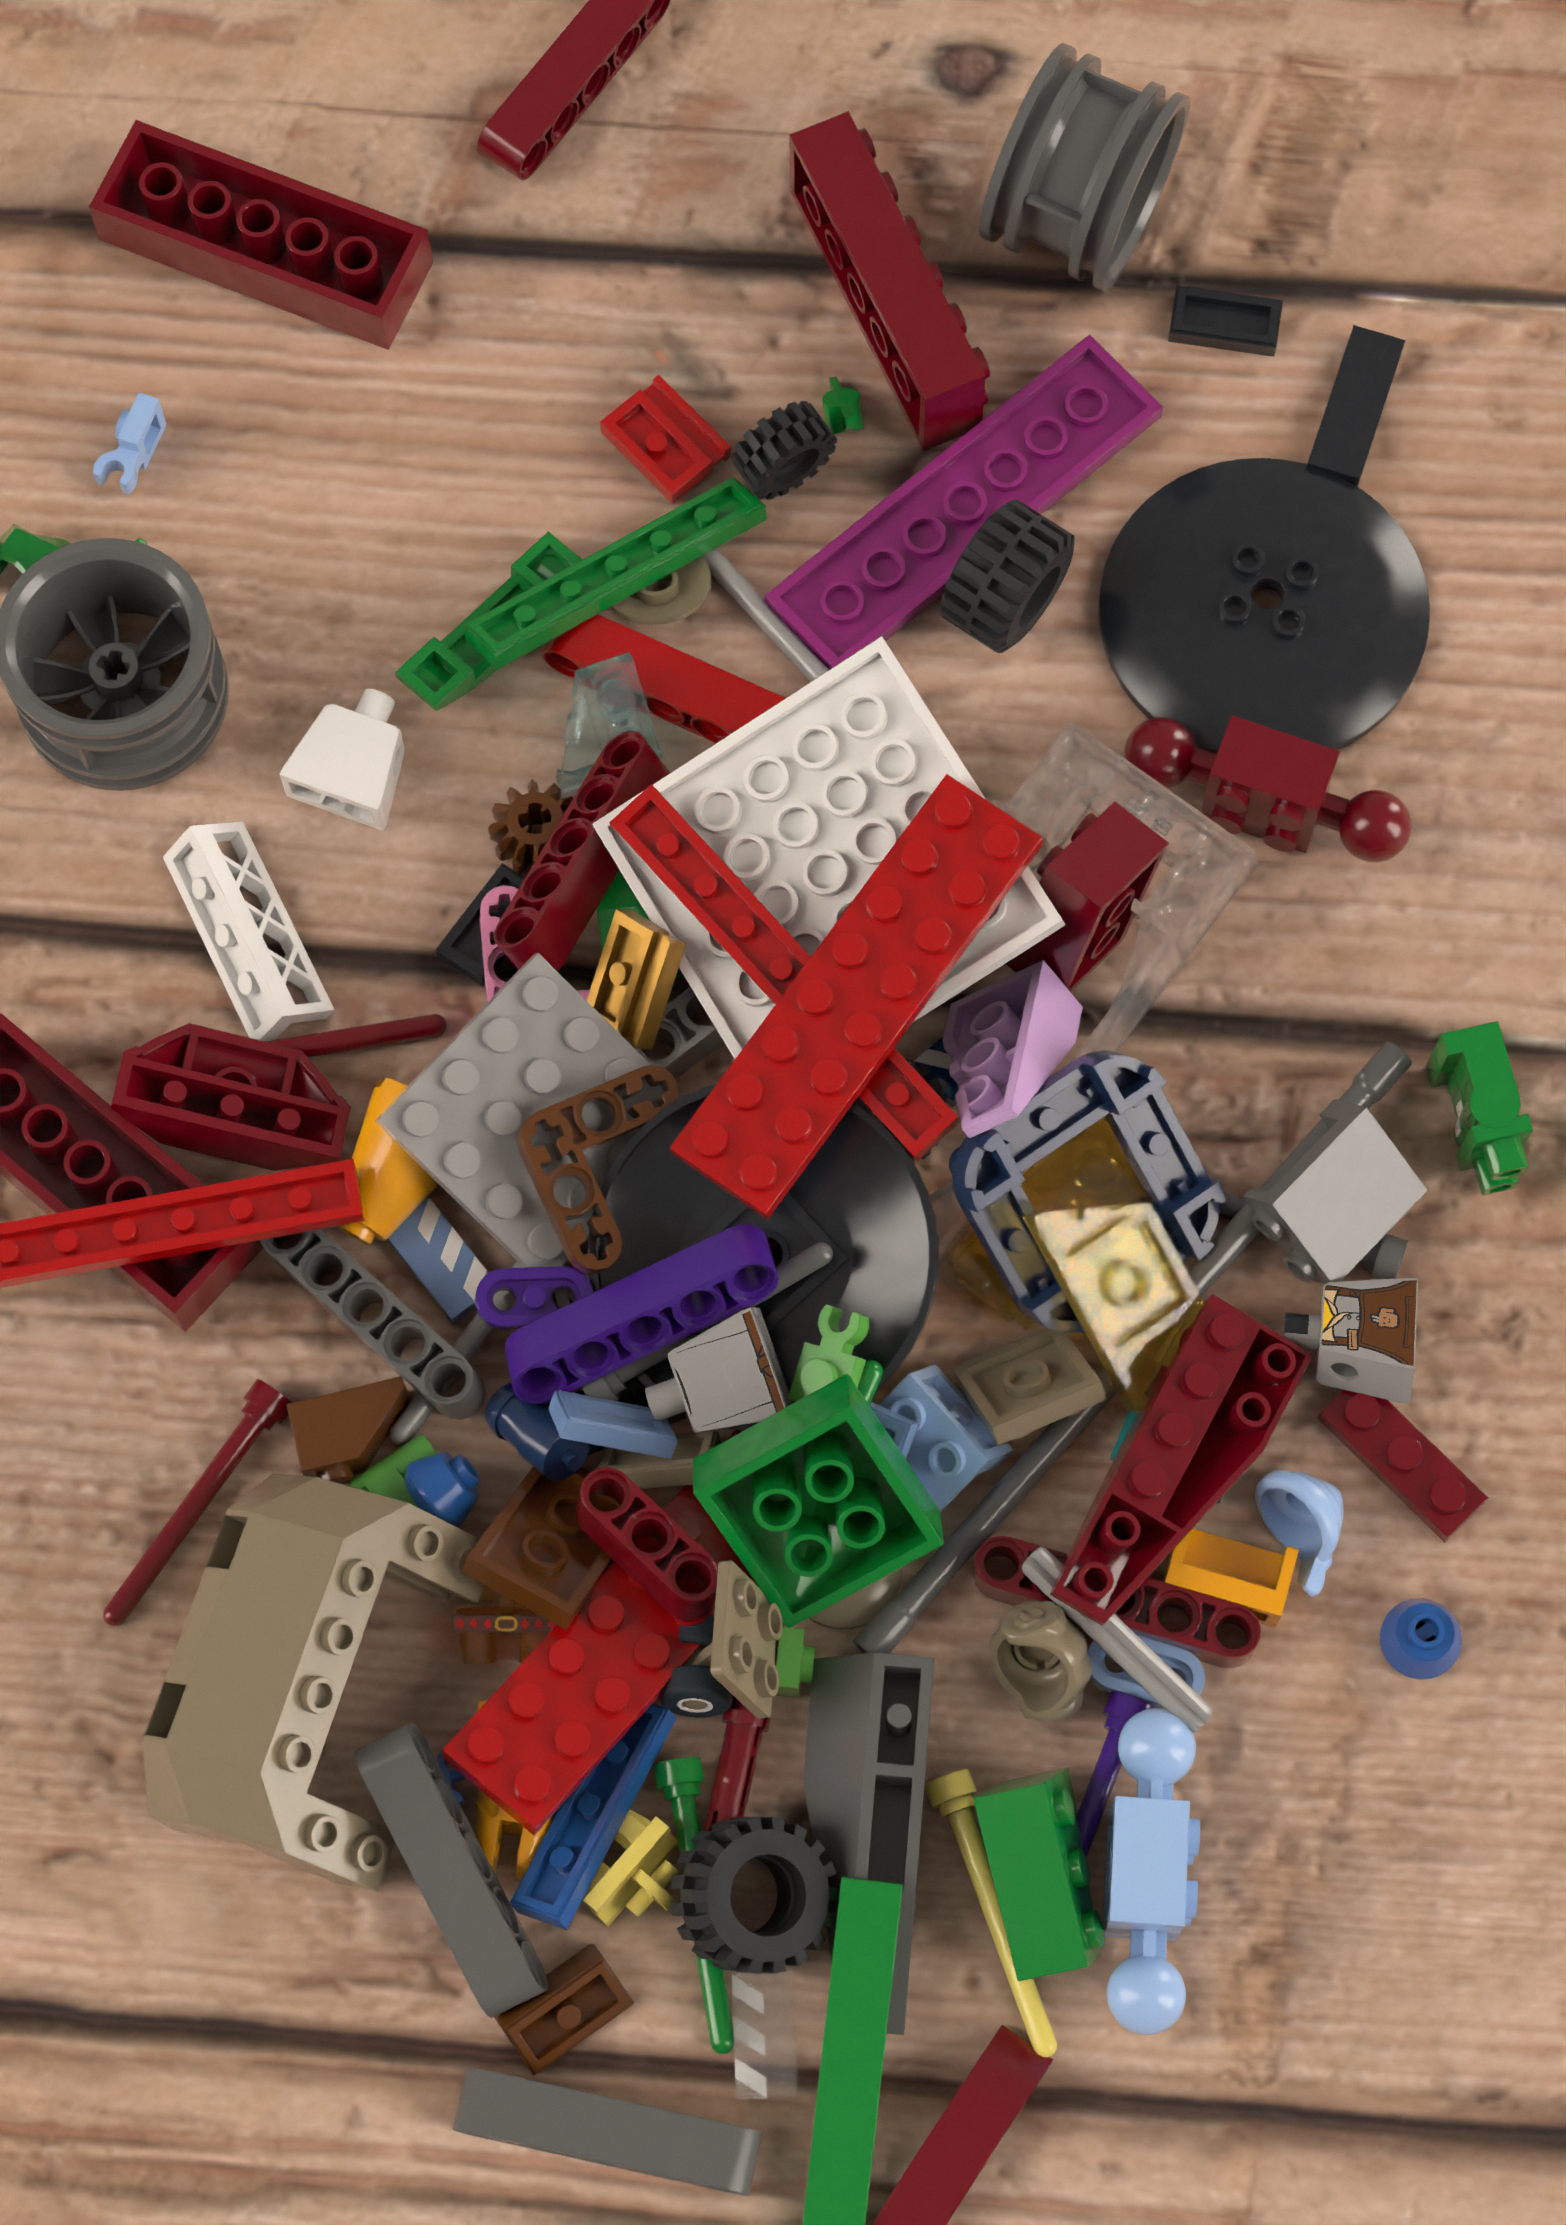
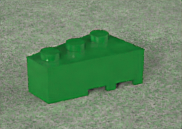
M1069 1767L1000 1782L973 1798L1017 1981L1089 1967L1101 1957L1100 1948L1105 1945V1934L1100 1915L1097 1910H1093L1089 1888L1090 1873L1082 1847Z

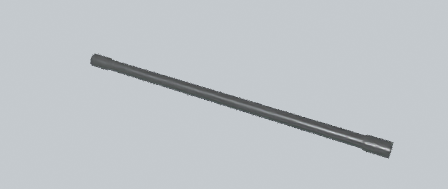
M1385 1042L1354 1077L1351 1086L1338 1100L1369 1109L1374 1103L1379 1102L1412 1065L1411 1059L1395 1044ZM1322 1119L1258 1190L1269 1191L1329 1130ZM1247 1203L1212 1241L1214 1247L1200 1261L1195 1260L1095 1372L1101 1380L1106 1400L1086 1408L1077 1415L1064 1417L1050 1423L949 1536L944 1545L933 1554L893 1600L887 1602L856 1636L853 1643L862 1653L889 1654L913 1628L917 1617L972 1557L980 1545L988 1539L1260 1231L1252 1222L1251 1217L1254 1211Z

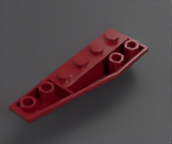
M1211 1294L1191 1313L1086 1515L1050 1595L1101 1626L1104 1625L1262 1454L1313 1354L1214 1294Z

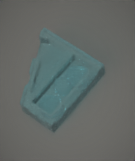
M627 652L576 670L571 693L573 708L567 716L563 735L566 741L561 769H557L556 782L562 794L580 788L603 748L610 740L623 732H640L660 759L663 758L636 666L630 653Z

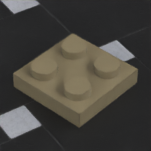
M1047 1327L952 1367L957 1386L998 1446L1011 1440L1023 1438L1036 1429L1064 1417L1077 1415L1086 1408L1106 1400L1101 1380L1068 1335Z

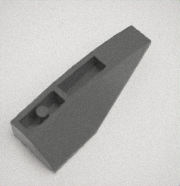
M874 1652L814 1658L803 1772L812 1839H818L826 1849L819 1856L820 1861H832L836 1874L827 1877L829 1887H839V1895L842 1876L903 1883L886 2034L904 2035L934 1658ZM829 1901L828 1912L836 1914L833 1928L826 1927L831 1959L833 1957L839 1901Z

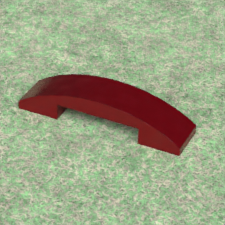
M1001 2025L871 2225H947L1053 2062V2059L1038 2055L1029 2042L1004 2025Z

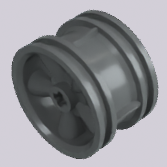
M1065 43L1059 44L1051 52L1036 75L1006 137L985 196L979 226L980 237L990 242H996L1004 235L1005 248L1015 253L1021 252L1031 241L1069 258L1068 274L1070 277L1083 281L1091 273L1093 274V286L1104 292L1108 291L1126 267L1161 196L1186 127L1190 110L1189 96L1176 92L1167 100L1165 99V87L1154 81L1150 82L1140 92L1101 75L1100 58L1091 54H1085L1077 61L1075 47Z
M99 538L75 542L50 552L31 565L16 580L3 600L0 608V677L17 709L19 718L32 745L38 754L57 772L68 779L92 788L115 791L136 790L162 783L186 770L200 758L214 741L221 728L228 706L229 680L227 669L214 635L203 597L190 575L171 557L146 544L125 539ZM117 613H139L159 618L140 646L132 642H119L120 633ZM74 629L77 630L87 646L93 651L84 659L80 668L47 660L57 644ZM188 655L184 668L172 687L160 686L161 675L159 667ZM81 696L85 705L92 711L86 719H80L56 711L50 705Z

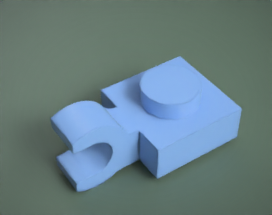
M138 392L131 409L126 408L123 410L115 430V437L118 440L119 447L114 451L102 454L94 464L93 475L97 484L103 486L107 476L111 472L119 470L124 472L119 482L122 492L129 495L135 489L138 483L139 469L146 470L167 425L158 398Z

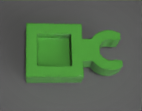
M827 1304L823 1307L818 1319V1327L822 1335L820 1346L807 1342L804 1343L789 1392V1400L797 1402L847 1373L858 1388L866 1360L853 1356L852 1352L854 1346L862 1342L868 1333L869 1317L852 1312L848 1327L840 1332L838 1323L842 1310Z

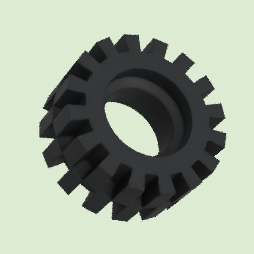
M801 401L797 405L796 402H792L787 405L784 411L781 407L772 411V417L768 420L763 417L756 422L758 427L755 430L749 429L743 435L746 440L737 442L734 447L736 452L732 453L731 459L733 465L754 494L761 500L764 497L770 500L774 499L777 493L780 497L788 494L792 486L795 488L800 487L804 484L802 480L807 476L812 478L819 472L816 468L826 465L830 460L828 455L835 452L836 446L834 444L837 443V438L811 403L808 404L807 401Z

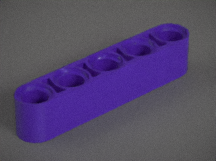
M739 1224L730 1227L519 1328L510 1334L504 1347L515 1396L528 1404L550 1402L554 1391L571 1392L764 1300L775 1291L779 1281L765 1232L751 1224Z

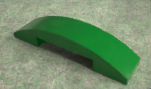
M548 531L511 565V577L441 642L436 637L430 639L395 672L396 678L435 711L458 700L497 671L466 640L464 625L583 559Z

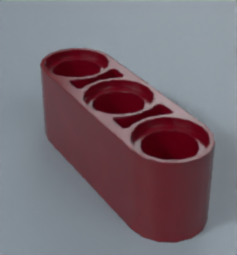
M609 1467L598 1468L587 1474L581 1484L576 1510L577 1521L582 1530L670 1615L678 1620L688 1622L699 1620L706 1616L712 1609L716 1598L718 1564L714 1558L626 1474L618 1469ZM596 1496H610L617 1501L620 1507L614 1511H600L592 1505L590 1500ZM641 1536L653 1537L660 1542L663 1548L653 1553L643 1552L634 1545L633 1540ZM684 1577H693L701 1581L706 1590L700 1594H688L680 1590L676 1581Z

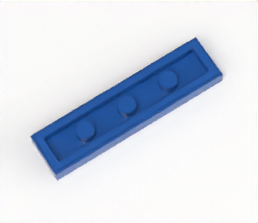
M652 1704L560 1806L509 1903L517 1913L565 1930L568 1929L676 1721V1717L670 1709Z

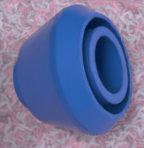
M441 1452L410 1462L406 1470L404 1482L409 1494L420 1509L459 1528L479 1498L476 1486L481 1482V1478L474 1466L462 1454H458L454 1458L447 1452Z
M1413 1598L1399 1603L1386 1615L1380 1630V1645L1388 1663L1402 1675L1420 1680L1432 1679L1444 1674L1454 1665L1461 1651L1462 1634L1456 1618L1445 1606L1430 1599ZM1417 1624H1424L1418 1630L1415 1629ZM1431 1637L1435 1638V1640L1431 1642H1426Z

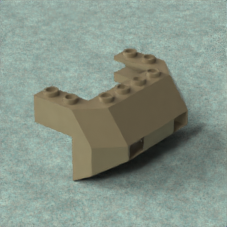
M272 1474L228 1508L142 1740L148 1816L174 1831L243 1844L334 1883L378 1892L395 1844L389 1829L309 1795L307 1791L384 1574L436 1599L449 1600L452 1593L468 1602L478 1603L484 1585L463 1574L461 1571L467 1555L480 1538L410 1503L310 1476Z

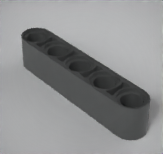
M323 1230L303 1232L299 1243L287 1250L280 1249L285 1236L260 1240L264 1249L281 1269L398 1375L402 1376L408 1384L440 1413L450 1419L462 1420L473 1416L480 1410L485 1400V1386L469 1362ZM333 1267H343L342 1275L338 1281L329 1286H320L321 1278L327 1270ZM374 1303L384 1304L383 1311L377 1319L368 1323L360 1322L361 1314L366 1307ZM416 1339L425 1340L424 1348L418 1356L409 1360L401 1359V1353L406 1344ZM456 1376L466 1377L465 1386L460 1393L452 1397H442L443 1386L449 1379Z
M411 1722L356 1749L355 1758L359 1772L482 2010L487 2016L493 2018L548 1991V1982L544 1968L513 1907L509 1904L508 1897L420 1729Z
M470 2067L466 2069L452 2129L475 2137L749 2196L762 2137L761 2132L742 2126Z

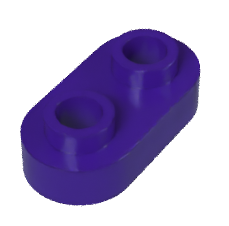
M568 1266L500 1268L489 1272L480 1281L475 1294V1307L478 1315L487 1325L500 1330H514L561 1309L555 1306L552 1301V1294L556 1290L566 1289L570 1291L575 1302L592 1294L593 1288L585 1274ZM499 1291H508L514 1296L515 1305L510 1310H500L494 1305L493 1296Z

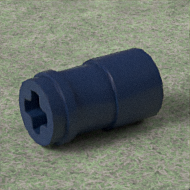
M512 1383L502 1386L492 1395L485 1409V1420L492 1432L498 1438L508 1441L514 1446L520 1456L547 1479L561 1481L572 1476L586 1460L590 1444L560 1438L549 1412V1406L546 1403L528 1404L522 1402L515 1396Z

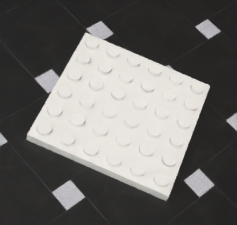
M882 636L653 784L810 956L819 947L946 774L985 799ZM639 793L592 825L650 921L668 931L670 937L686 942L679 968L735 1059L775 1004L609 824L613 818L641 794ZM1029 866L1026 867L914 1021L1066 925Z

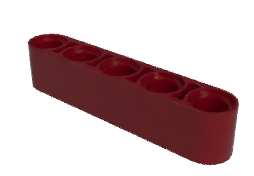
M589 0L489 119L477 142L478 153L520 180L530 178L660 22L671 0Z
M623 732L615 736L603 748L498 922L494 931V940L518 970L537 953L557 972L564 965L619 872L618 866L592 824L644 791L651 784H655L670 774L669 770L640 732Z
M1008 1536L989 1538L980 1545L975 1556L973 1579L976 1587L984 1596L1012 1606L1031 1600L1053 1602L1022 1571L1024 1561L1036 1549L1043 1546ZM1046 1548L1064 1564L1068 1554ZM1005 1556L1015 1564L1017 1573L1011 1579L1005 1581L995 1580L987 1574L984 1564L992 1557ZM1148 1577L1129 1597L1132 1608L1125 1614L1116 1615L1136 1635L1185 1649L1194 1654L1199 1661L1221 1668L1232 1669L1246 1663L1251 1658L1261 1635L1258 1618L1250 1609L1233 1602ZM1169 1606L1177 1607L1187 1615L1189 1627L1184 1631L1170 1632L1159 1623L1157 1613L1162 1608ZM1226 1623L1240 1627L1247 1638L1246 1645L1236 1650L1222 1646L1217 1640L1216 1628Z

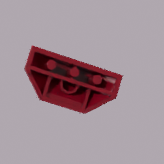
M191 1023L158 1036L140 1047L135 1046L123 1052L110 1107L160 1144L272 1171L340 1161L351 1106L342 1096H338L326 1077L303 1051Z

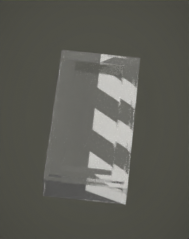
M793 1970L776 1974L732 1973L736 2100L798 2098Z

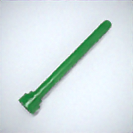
M684 1757L654 1764L653 1769L657 1790L663 1791L665 1801H671L679 1853L681 1854L682 1851H693L696 1847L691 1839L700 1832L695 1797L701 1795L699 1784L705 1782L701 1757ZM696 1955L710 2044L715 2052L726 2054L733 2049L735 2038L724 1971L712 1966L713 1960L700 1959Z

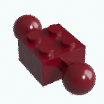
M1231 715L1217 755L1196 748L1195 741L1185 726L1178 721L1164 717L1152 718L1140 723L1130 733L1125 744L1124 758L1127 769L1140 784L1148 788L1161 790L1175 787L1184 780H1188L1205 786L1207 788L1200 818L1209 820L1214 828L1225 833L1239 834L1244 832L1262 838L1266 845L1278 851L1292 852L1297 850L1306 853L1315 827L1320 825L1338 831L1343 845L1356 858L1366 862H1383L1398 855L1405 848L1411 835L1412 822L1410 813L1405 804L1395 795L1382 790H1369L1359 793L1349 800L1328 793L1340 751Z

